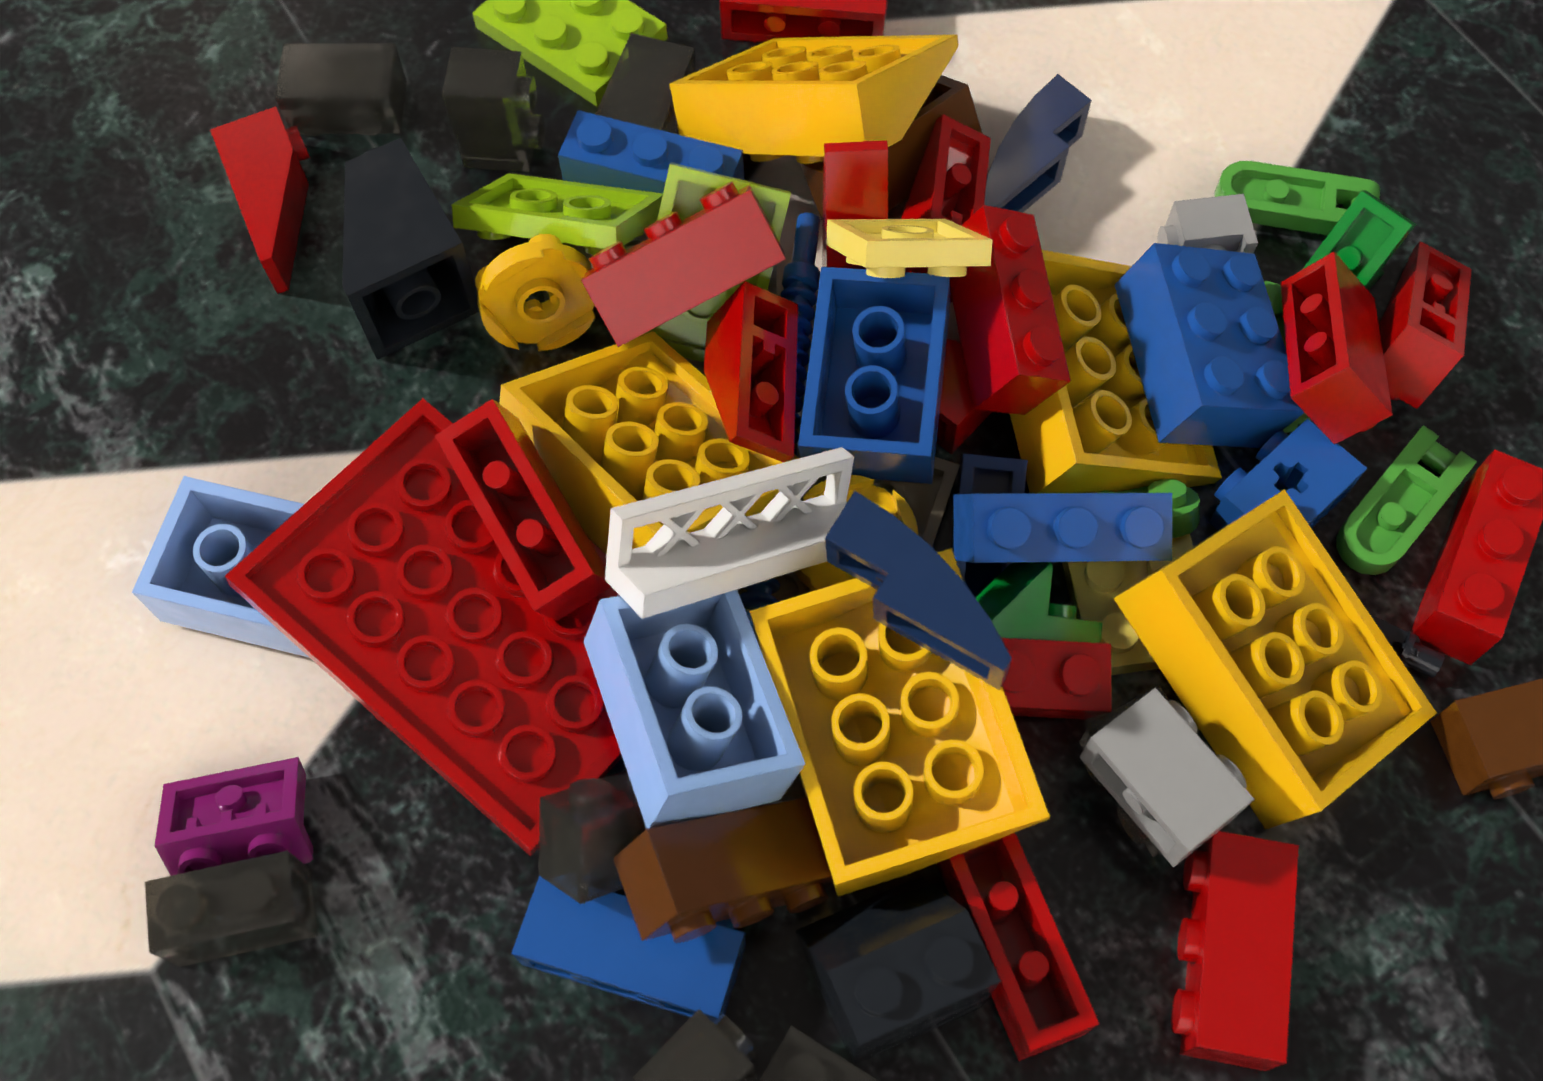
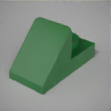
M1362 190L1304 268L1335 251L1369 291L1385 273L1382 268L1416 224L1367 190Z
M1013 562L976 597V600L991 619L1000 638L1101 643L1103 622L1076 619L1077 606L1049 603L1053 569L1050 562Z

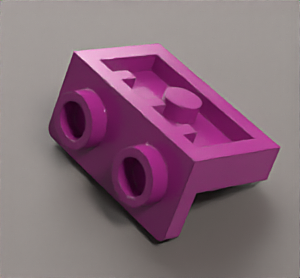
M299 757L163 785L154 846L178 888L207 885L241 876L275 871L285 867L309 863L313 860V845L303 825L306 773Z

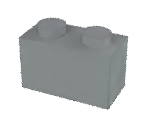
M1154 688L1094 734L1079 758L1174 868L1236 818L1254 798L1246 790V780L1237 766L1227 757L1220 754L1215 755L1197 735V726L1187 710L1173 700L1167 701Z

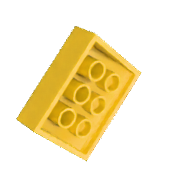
M958 35L770 39L669 83L679 135L743 150V154H750L751 160L755 162L775 160L784 155L796 156V162L801 164L824 161V143L887 140L889 147L902 140L959 47Z
M1042 250L1071 382L1026 415L1010 414L1020 457L1023 460H1028L1026 481L1029 493L1119 492L1149 486L1152 482L1161 479H1174L1183 482L1187 487L1214 484L1222 479L1212 445L1158 442L1115 288L1118 280L1132 266Z
M654 331L640 335L620 347L614 344L501 384L499 404L519 418L584 532L606 555L611 508L783 463L729 442L706 376ZM794 454V458H793L792 460L799 459V458ZM775 489L764 492L744 515L748 517L761 513L779 493V490ZM717 505L706 508L687 531L691 533L705 529L723 506ZM659 521L634 528L632 549L645 546L664 524Z
M1285 489L1113 598L1215 754L1227 757L1243 774L1247 784L1246 790L1254 798L1249 805L1265 829L1322 811L1437 713Z
M952 549L937 552L962 579ZM857 578L749 611L762 655L805 761V765L799 774L838 897L918 871L1048 820L1050 817L1003 688L1001 687L1000 690L994 688L874 620L873 597L877 589Z

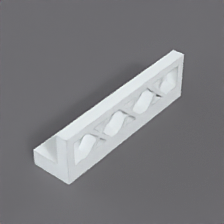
M843 447L611 508L605 572L606 582L644 619L826 562L825 537L847 504L846 500L854 456ZM827 475L824 495L804 501L800 500L819 477ZM775 489L779 490V493L761 513L748 517L744 515L764 492ZM717 505L723 506L705 529L691 533L687 531L706 508ZM659 521L664 524L645 546L632 549L634 528Z

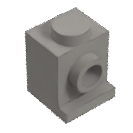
M1244 194L1174 201L1166 225L1159 228L1157 243L1253 254L1258 240Z

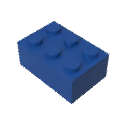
M1154 243L1115 284L1159 443L1260 448L1276 432L1285 429L1304 414V411L1291 399L1287 351L1255 254Z
M821 267L798 442L801 458L843 447L854 456L851 475H861L878 480L932 484L950 316V277L934 276L928 273L905 272V276L901 278H878L866 275V269Z

